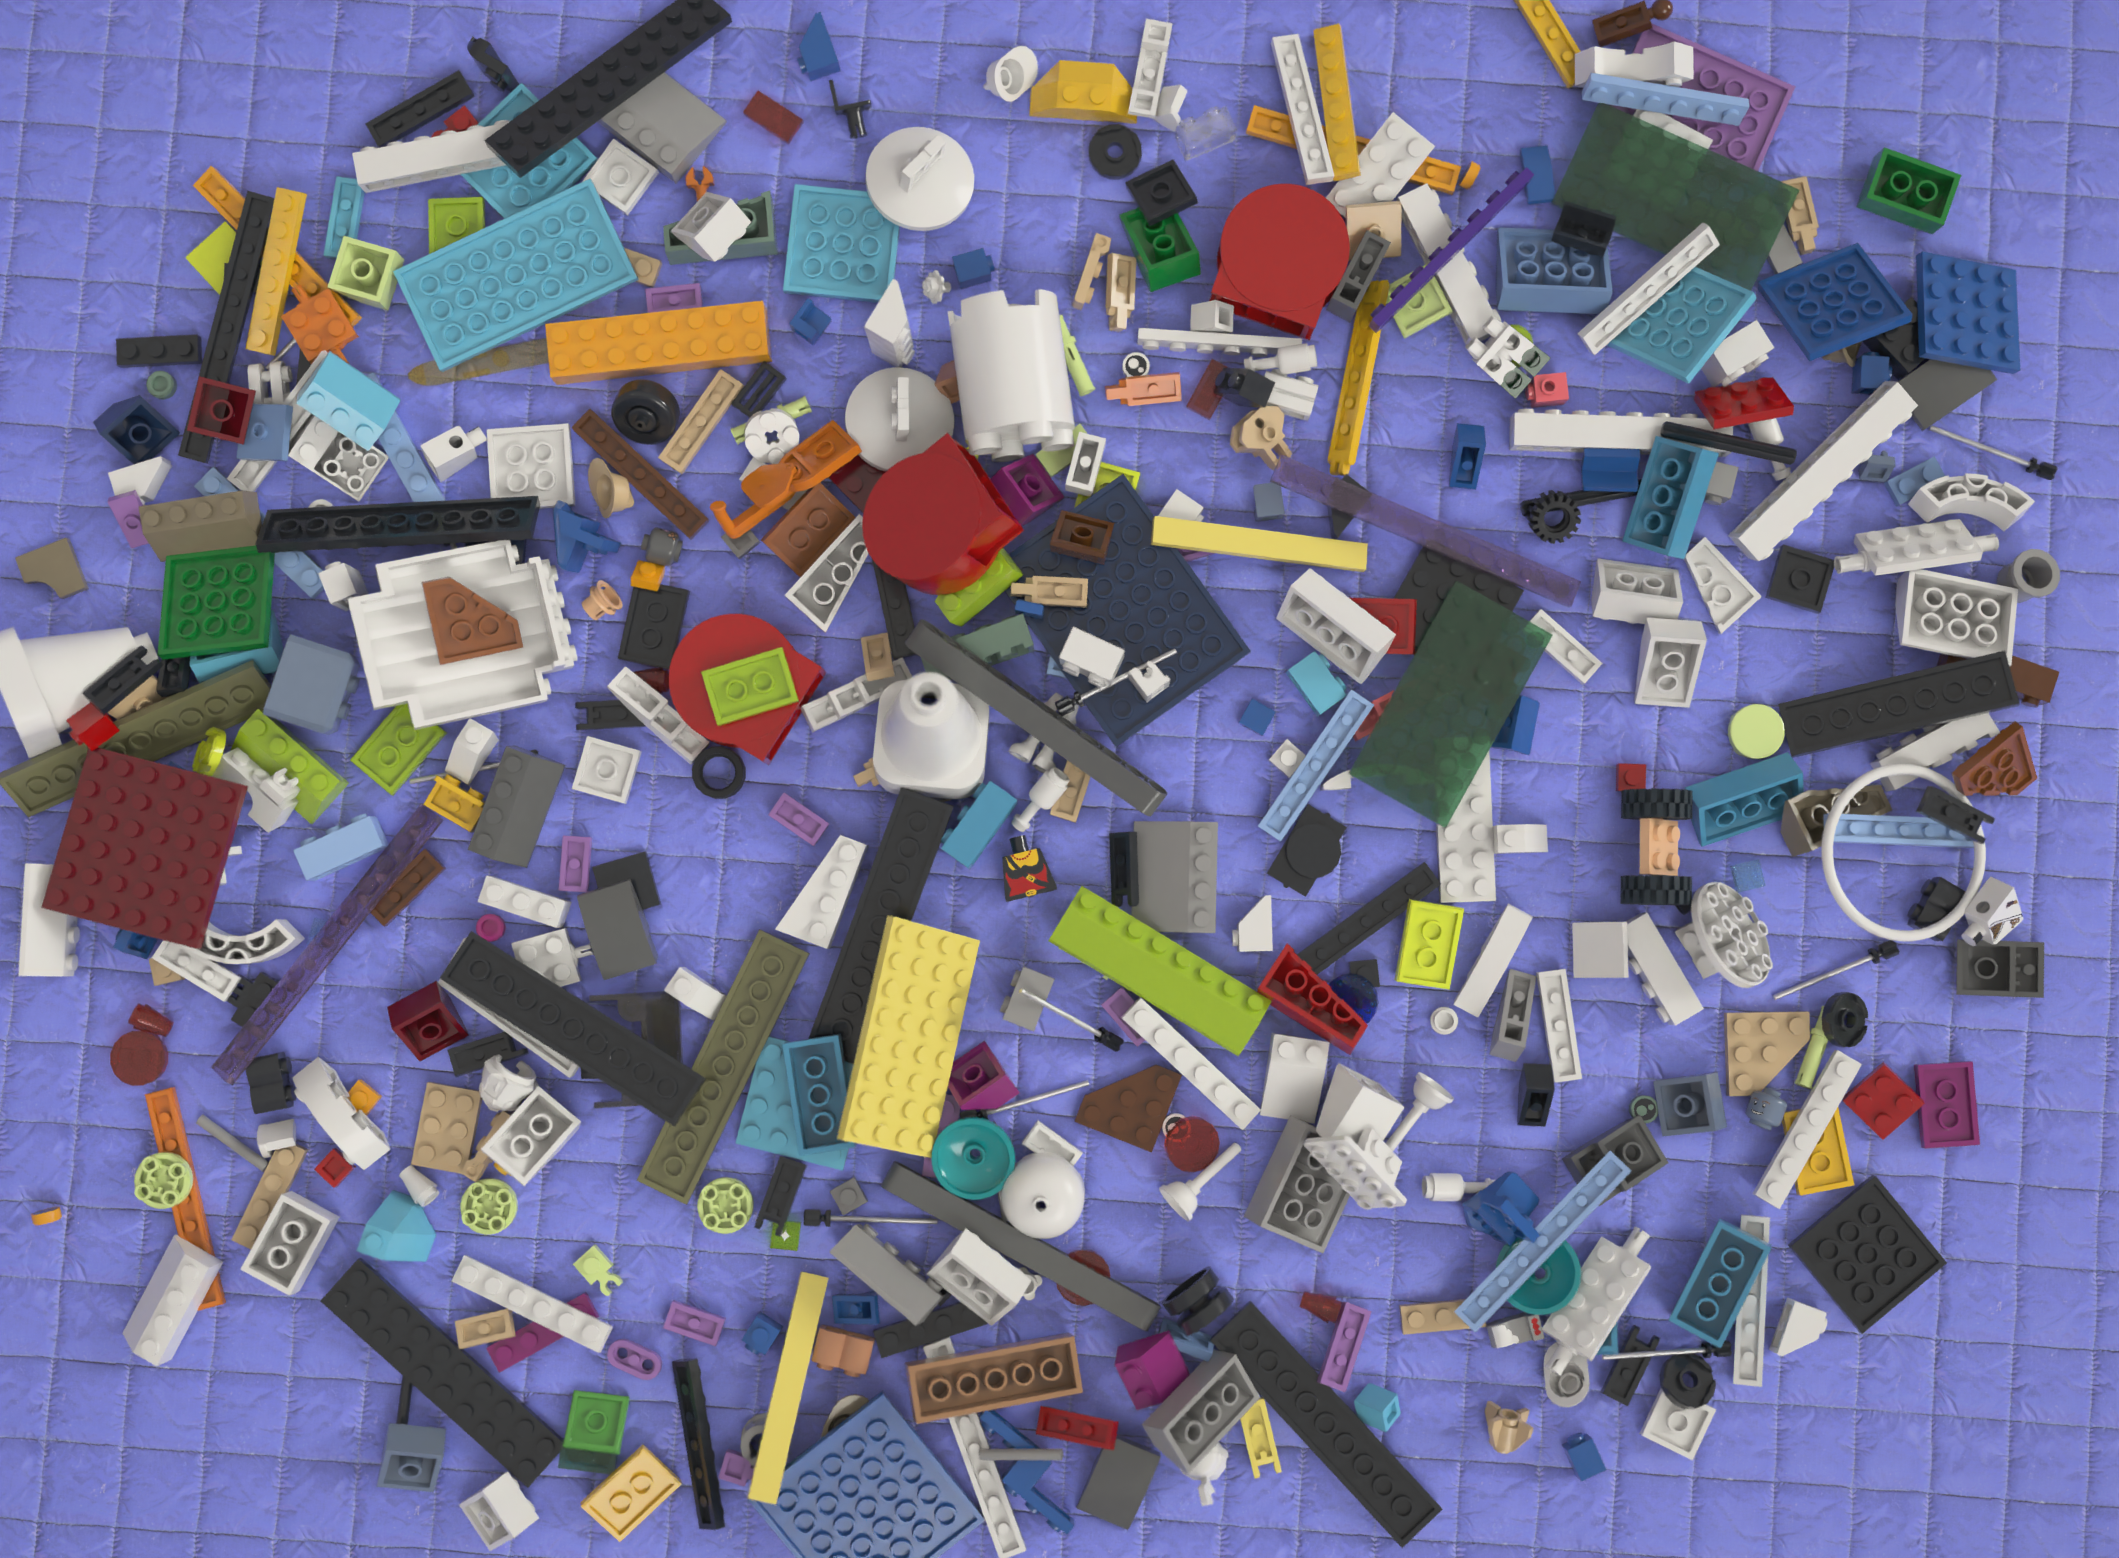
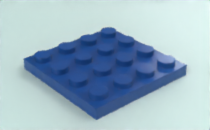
M1859 243L1758 281L1757 289L1809 361L1912 321L1910 310Z
M1923 251L1916 255L1919 357L2009 374L2019 372L2021 369L2016 270Z

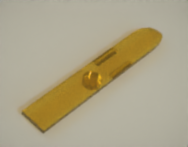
M547 339L494 348L444 372L439 370L435 360L413 368L408 373V378L419 385L433 386L549 363Z

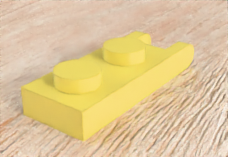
M1260 1397L1240 1419L1254 1479L1260 1478L1258 1466L1274 1463L1275 1472H1282L1265 1400L1263 1397Z

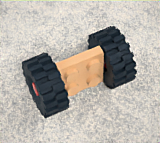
M1657 788L1621 790V818L1640 820L1639 874L1644 875L1621 876L1620 904L1691 905L1692 877L1678 876V868L1680 866V858L1678 856L1680 830L1678 828V821L1673 820L1692 819V790Z

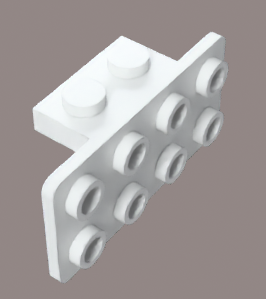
M1363 1129L1358 1144L1345 1135L1308 1138L1305 1140L1304 1146L1361 1208L1369 1210L1372 1208L1405 1206L1407 1199L1394 1186L1402 1161L1373 1129Z

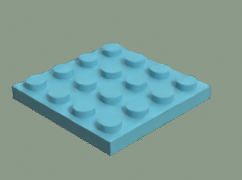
M520 83L478 125L486 127L494 125L495 122L500 120L512 121L539 100ZM574 138L521 178L507 165L460 175L505 219L571 188L594 166L598 159L577 138Z
M795 184L783 286L784 293L879 303L891 281L895 278L900 226L890 222L875 208L867 191Z
M1694 267L1610 341L1607 346L1689 384L1757 298L1753 291Z
M770 1036L755 1065L736 1144L843 1171L849 1148L799 1156L782 1045L790 1041ZM845 1061L849 1085L854 1064Z

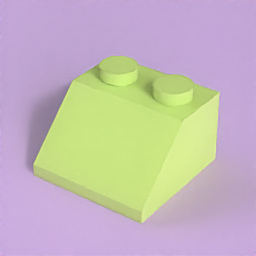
M343 236L327 288L360 303L389 311L398 282L393 271L403 266L404 259L395 250Z

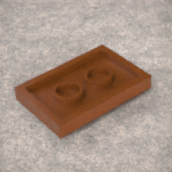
M818 483L816 486L808 489L765 534L761 541L801 578L856 517L821 483Z

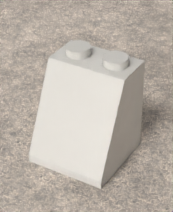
M1338 1063L1316 1127V1132L1321 1137L1345 1135L1358 1144L1363 1129H1373L1384 1140L1404 1109V1106L1378 1082Z

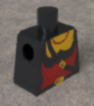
M1025 835L1010 838L1013 855L1002 857L1006 902L1057 890L1056 883L1041 849L1029 850Z

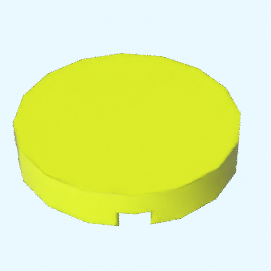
M216 727L206 731L205 735L209 737L207 741L202 740L199 743L192 764L193 771L211 777L220 763L226 743L225 731Z

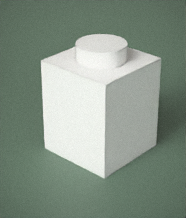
M1218 300L1191 305L1190 331L1232 333L1234 306Z

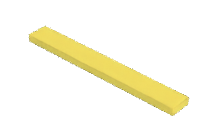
M1154 516L1152 522L1151 545L1357 572H1364L1367 566V543Z
M800 1272L747 1496L748 1499L776 1504L828 1283L827 1277Z

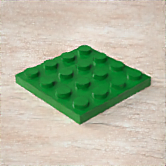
M256 545L166 556L157 655L161 659H172L268 648L275 553H258Z

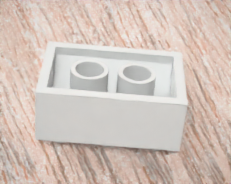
M1597 558L1591 598L1593 617L1604 620L1626 621L1631 624H1645L1646 618L1677 620L1683 604L1679 571L1676 569Z
M967 1229L962 1231L950 1243L926 1274L991 1326L1018 1304L1032 1281L1020 1269L1011 1265L1000 1253L991 1249L976 1234L971 1233Z

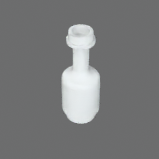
M1307 343L1281 347L1277 350L1275 357L1253 360L1251 356L1244 359L1245 369H1250L1254 372L1278 368L1281 374L1285 375L1310 371L1312 367H1317L1315 345L1308 346Z
M1776 418L1748 423L1754 440L1779 445L1784 441ZM1771 461L1775 470L1772 473L1775 481L1784 479L1791 474V468H1786L1784 463Z
M1056 767L1046 770L1029 791L1031 803L1021 815L1015 814L1014 819L1011 821L1012 825L1020 832L1029 829L1031 826L1029 821L1040 808L1049 810L1068 788L1067 784L1070 781L1068 776Z
M1430 1173L1429 1176H1423L1422 1195L1423 1198H1429L1430 1201L1457 1202L1462 1200L1463 1194L1478 1193L1495 1180L1486 1178L1485 1182H1464L1462 1176L1457 1173Z

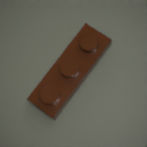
M424 849L365 908L383 926H388L446 868L428 849Z

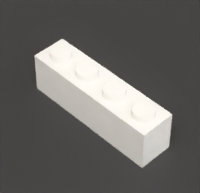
M1640 913L1626 921L1628 957L1630 958L1628 965L1635 975L1639 974L1643 980L1642 989L1649 999L1653 998L1658 1006L1656 1012L1662 1022L1676 1026L1703 1010V1006L1648 913Z

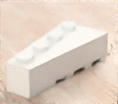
M860 514L785 594V597L824 633L827 632L869 554L863 538V517Z
M1989 713L1923 728L1925 732L1918 736L1912 733L1901 739L1899 747L1893 750L1891 747H1888L1876 754L1878 759L1871 762L1870 765L1873 769L1891 764H1912L1925 768L1931 766L1935 768L1952 760V754H1960L1978 746L1976 740L1992 738L1998 735L2000 731ZM1893 775L1880 778L1879 780L1887 792L1896 790L1919 777Z
M840 835L775 930L830 949L868 845Z

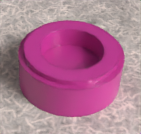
M495 914L482 916L476 924L477 934L488 942L499 940L504 935L506 929L504 920Z

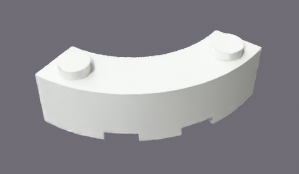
M1674 41L1661 46L1644 48L1642 54L1633 53L1625 55V50L1594 46L1575 54V86L1584 88L1590 73L1681 87L1683 82L1693 80V47Z
M1965 473L1964 476L1949 477L1948 475L1927 483L1917 491L1908 505L1926 523L1942 515L1966 513L1984 518L1998 526L2002 531H2005L2019 520L2035 501L2026 493L2007 482L2001 484L1989 480L1986 475Z
M276 919L264 929L246 936L226 933L209 922L202 948L184 947L202 958L216 962L251 964L280 957L297 947L305 938L286 919Z
M317 1057L292 1077L296 1086L294 1090L295 1095L301 1102L307 1105L321 1127L343 1151L342 1155L351 1165L356 1163L365 1170L390 1150L384 1132L362 1110L356 1112L353 1104L347 1099L350 1095L343 1086L337 1072L320 1057Z

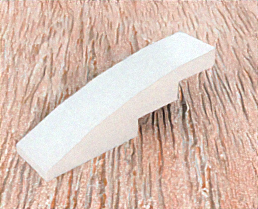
M903 657L893 661L895 674L893 677L867 681L866 674L852 682L828 692L827 695L803 705L800 709L812 733L879 701L883 691L892 683L911 679L912 675Z
M626 666L607 686L646 727L690 765L709 746V741L689 727L679 713L668 705L666 698Z
M1509 903L1507 904L1483 944L1481 953L1467 975V980L1454 1000L1455 1006L1479 1017L1511 961L1533 916Z

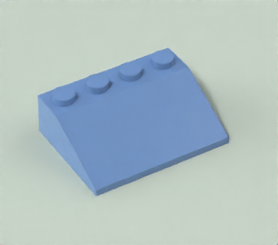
M1498 227L1496 260L1497 310L1600 314L1609 306L1613 293L1608 247L1604 257L1552 242L1554 230Z

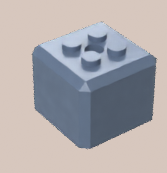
M290 634L276 671L263 715L327 735L338 731L342 719H347L351 704L348 703L350 694L356 693L360 678L356 677L360 668L356 657L350 653Z

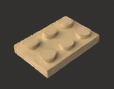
M427 1082L411 1165L462 1174L461 1172L466 1161L471 1160L482 1104L479 1090Z

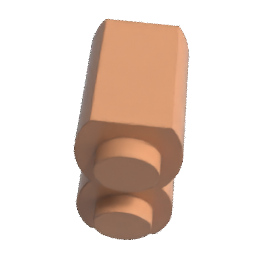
M821 1325L811 1361L816 1362L817 1367L824 1370H833V1367L843 1369L844 1374L848 1376L860 1377V1374H866L868 1371L875 1338L833 1326Z

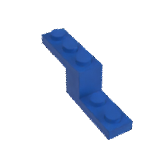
M994 1409L980 1413L981 1425L989 1433L994 1435L997 1432L1004 1438L1002 1442L1009 1449H1041ZM1014 1460L1002 1475V1481L1005 1483L1003 1485L1004 1489L1014 1497L1020 1495L1026 1500L1025 1506L1034 1514L1038 1515L1039 1512L1048 1519L1046 1521L1053 1530L1058 1533L1062 1530L1068 1535L1074 1527V1519L1034 1487L1052 1464V1460Z

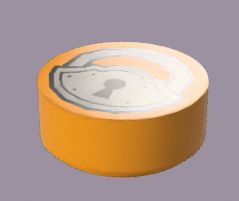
M1473 161L1469 163L1460 179L1459 186L1466 190L1471 188L1481 169L1479 164Z
M60 1207L47 1208L31 1214L33 1225L51 1223L62 1217Z

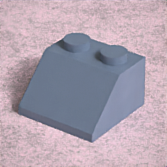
M1718 1072L1653 1081L1662 1136L1710 1132L1727 1127Z
M389 1423L383 1446L377 1487L434 1492L444 1457L446 1429Z

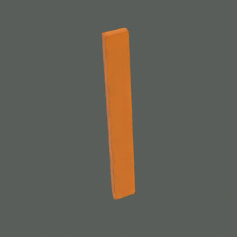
M171 1087L145 1094L158 1153L171 1152L181 1156L187 1161L193 1174V1185L189 1195L183 1202L171 1207L178 1236L215 1257L176 1089ZM219 1271L197 1311L226 1303Z

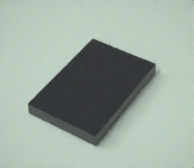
M660 584L658 591L633 587L618 659L669 670L674 652L678 647L690 591Z

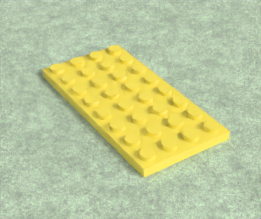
M887 916L837 1139L932 1158V1149L937 1138L980 940L898 917Z

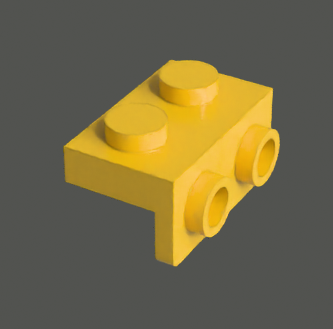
M446 774L445 777L436 775L434 778L436 784L423 805L469 832H474L485 804L483 800L485 795L473 788L466 791L459 786L461 781L449 774Z

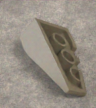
M1881 785L1865 786L1857 792L1846 805L1842 814L1883 815L1891 811L1892 807ZM1845 788L1808 790L1785 801L1780 832L1792 857L1821 847L1824 831L1823 815L1830 812L1834 802Z

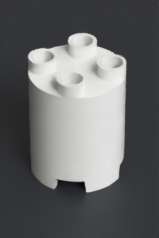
M1004 290L979 294L961 300V317L955 315L953 311H948L964 436L965 442L969 446V454H991L993 462H1008L1023 458V445L1041 443L1042 451H1059L1073 447L1075 423L1056 294L1047 290H1036L1035 305L1008 304Z

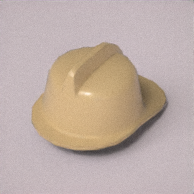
M593 459L588 469V482L602 516L609 518L612 512H619L625 508L633 507L634 500L628 480L621 475L611 473L602 459Z

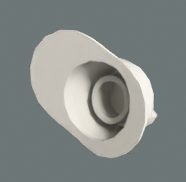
M1026 46L1013 48L1001 59L989 65L986 73L987 82L983 85L984 89L990 90L994 95L1001 97L1005 101L1013 102L1035 82L1038 74L1036 56Z
M1555 1342L1548 1348L1544 1356L1546 1393L1552 1403L1559 1407L1575 1406L1585 1398L1589 1391L1588 1362L1585 1357L1577 1354L1572 1356L1561 1376L1556 1375L1555 1371L1551 1372L1545 1365L1558 1347L1557 1342Z

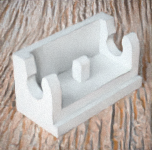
M1150 661L1147 662L1148 668H1146L1147 673L1144 674V677L1136 667L1129 671V680L1146 702L1169 687L1170 683L1169 677L1167 675L1164 677L1158 667Z

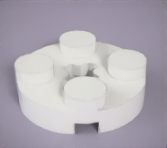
M770 408V410L763 412L758 411L746 423L745 445L750 454L761 462L778 464L786 453L799 444V430L795 420L790 414L781 409ZM773 430L777 431L778 440L767 441L765 433H772Z

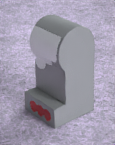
M1523 1312L1486 1324L1492 1348H1501L1514 1343L1519 1344L1531 1340L1545 1339L1539 1315Z

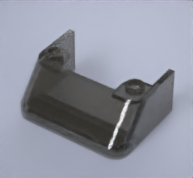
M666 991L589 996V1001L618 1000V1012L623 1019L627 1021H641V1035L644 1040L683 1064L680 1001ZM622 1094V1099L594 1102V1108L640 1106L624 1094Z

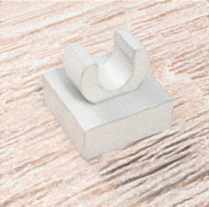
M286 768L264 779L259 786L279 806L295 798L301 790L297 786L298 779L296 777L290 780L285 776Z

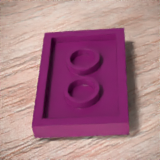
M1973 1061L1915 1064L1916 1093L1925 1102L1918 1109L1921 1148L1980 1145Z

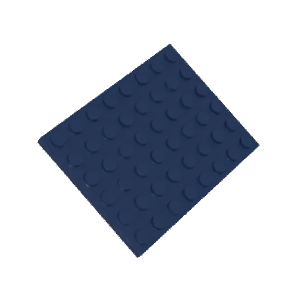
M1124 474L1069 511L1115 523L1104 565L1051 552L1050 541L1058 520L1009 553L1010 557L1024 574L1015 583H1026V578H1033V576L1088 579L1086 608L1043 605L1044 614L1042 619L1024 615L1027 624L1074 690L1078 691L1079 695L1097 686L1089 683L1088 677L1079 673L1078 677L1063 671V665L1060 664V654L1073 627L1125 650L1124 659L1115 678L1174 648L1176 649V654L1155 664L1164 677L1166 675L1169 677L1170 683L1169 687L1150 701L1146 702L1129 680V677L1082 700L1115 747H1118L1251 653V650L1177 548L1151 545L1154 516ZM1011 586L1005 590V593L1014 605H1016V600L1018 599L1025 601V597L1011 596ZM1146 669L1141 671L1143 677L1147 673Z

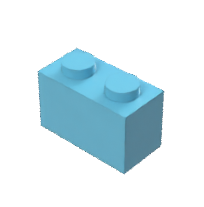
M1314 651L1287 670L1286 674L1318 717L1345 698L1347 695L1344 691L1347 688L1338 676L1334 678L1328 668L1331 666L1324 655H1317Z

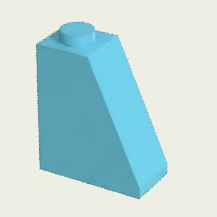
M392 1190L366 1223L357 1251L381 1260L426 1262L433 1246L436 1232L424 1213V1207H421L419 1203L415 1204L410 1195Z

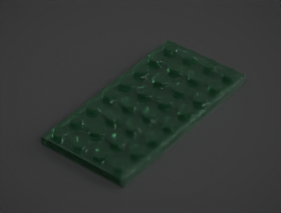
M1598 103L1551 204L1562 209L1565 202H1571L1617 217L1613 232L1664 255L1668 254L1704 222L1710 226L1720 245L1695 267L1751 291L1800 190L1610 105Z
M1455 581L1348 774L1441 827L1446 828L1553 634L1464 584Z

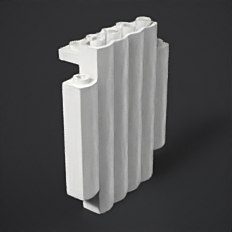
M499 540L375 564L381 592L348 598L350 614L373 710L407 703L413 729L417 730L546 702L548 700L547 695L551 694V688L548 678L543 679L542 675L572 669L574 661H577L575 646L569 645L567 635L571 634L568 618L563 619L561 608H565L562 592L556 591L554 583L558 581L555 565L550 566L549 559L541 560L540 556L529 558L527 563L516 565L515 562L519 561L516 545L511 546L510 540ZM450 576L518 620L523 648L440 665L421 582Z

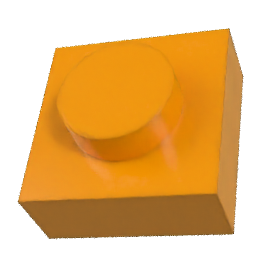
M638 560L631 576V586L658 591L665 574V566Z
M359 1079L348 1092L350 1096L347 1099L353 1104L356 1112L362 1110L367 1116L382 1098V1095L362 1079Z

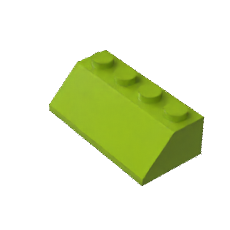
M257 709L239 729L231 750L238 747L259 767L268 772L270 776L286 768V777L290 780L296 777L298 779L297 786L301 790L295 797L299 802L294 810L310 824H313L346 788L349 782L276 718L263 715L264 710Z

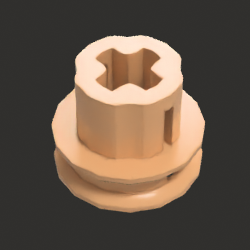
M599 580L596 586L590 587L591 595L582 601L583 609L594 620H598L606 613L614 615L616 609H621L623 606L617 592L602 580Z

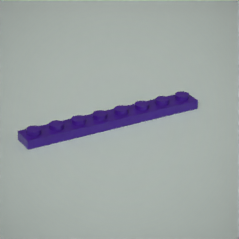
M1527 167L1520 174L1515 171L1506 180L1505 184L1507 187L1501 193L1496 190L1486 200L1488 206L1482 211L1479 209L1475 210L1466 220L1469 224L1463 230L1457 228L1447 239L1450 243L1444 249L1439 246L1428 257L1431 262L1425 268L1421 265L1417 267L1409 276L1411 281L1405 287L1399 285L1390 295L1392 300L1386 306L1381 303L1370 314L1373 319L1369 327L1377 333L1530 183L1534 174Z

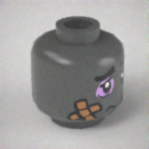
M656 527L651 531L650 535L644 534L641 550L646 551L645 558L647 561L670 566L673 561L678 562L683 541L679 540L678 533Z

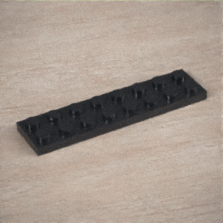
M2001 651L1780 703L1778 706L1784 723L1791 757L1794 758L2019 706L2020 703L2006 652Z

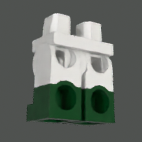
M1491 316L1482 327L1491 335L1488 341L1483 344L1476 337H1473L1465 348L1473 357L1472 360L1516 399L1532 379L1515 366L1511 360L1516 361L1535 377L1550 360V357L1505 321L1502 323Z

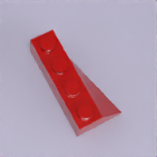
M1288 943L1257 989L1259 994L1271 1000L1270 1005L1349 1055L1353 1052L1368 1026L1343 999H1340L1331 990V987L1325 981H1322L1315 974L1307 962L1302 960Z

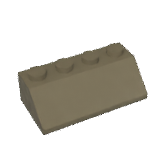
M235 491L139 506L143 535L161 562H166V556L254 546L262 527L257 492Z

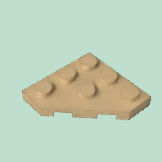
M1808 1011L1724 1013L1726 1095L1751 1096L1754 1091H1762L1810 1040V1016Z

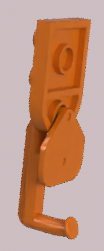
M831 420L786 453L778 464L760 466L744 478L741 483V489L754 503L746 511L731 520L725 510L726 503L724 501L711 503L710 509L713 511L715 518L726 535L736 539L791 500L796 492L816 486L844 464L850 462L862 450L834 420Z

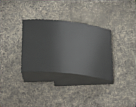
M1930 359L1898 381V383L1918 405L1911 413L1912 418L1923 431L1995 382L1997 378L1991 370Z
M630 878L577 895L585 929L603 980L657 963L658 954L649 934V925Z
M1957 939L1956 995L2044 998V942L1999 941L1997 944L1992 945L1984 940H1980L1976 946H1971L1964 940Z
M1641 1115L1632 1117L1562 1158L1576 1184L1609 1151L1632 1171L1599 1206L1618 1193L1629 1190L1668 1164L1667 1159Z
M1117 1435L1114 1450L1101 1448L1099 1455H1097L1076 1508L1128 1530L1161 1458L1160 1452Z

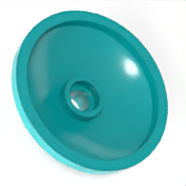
M978 1117L962 1118L946 1126L938 1135L932 1149V1167L940 1184L950 1193L964 1199H985L1003 1189L1007 1178L1014 1171L1015 1150L1007 1133L997 1124ZM971 1150H979L980 1155L973 1156L971 1154Z
M1517 1237L1511 1246L1504 1245L1498 1256L1496 1268L1523 1239ZM1566 1240L1539 1267L1545 1270V1276L1538 1279L1534 1272L1507 1300L1510 1304L1529 1314L1547 1315L1563 1309L1572 1301L1580 1286L1581 1266L1576 1252Z

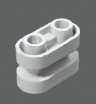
M284 361L270 362L269 371H265L261 363L248 365L249 389L256 391L253 404L282 405L291 393L289 382H292L293 376L290 366H286ZM267 382H271L272 397L268 395Z

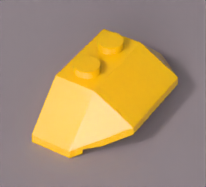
M1060 60L1031 88L1029 116L1137 123V116L1128 114L1133 88L1114 64Z

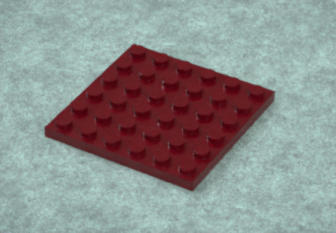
M98 747L93 751L88 748L41 908L191 948L201 949L248 786Z

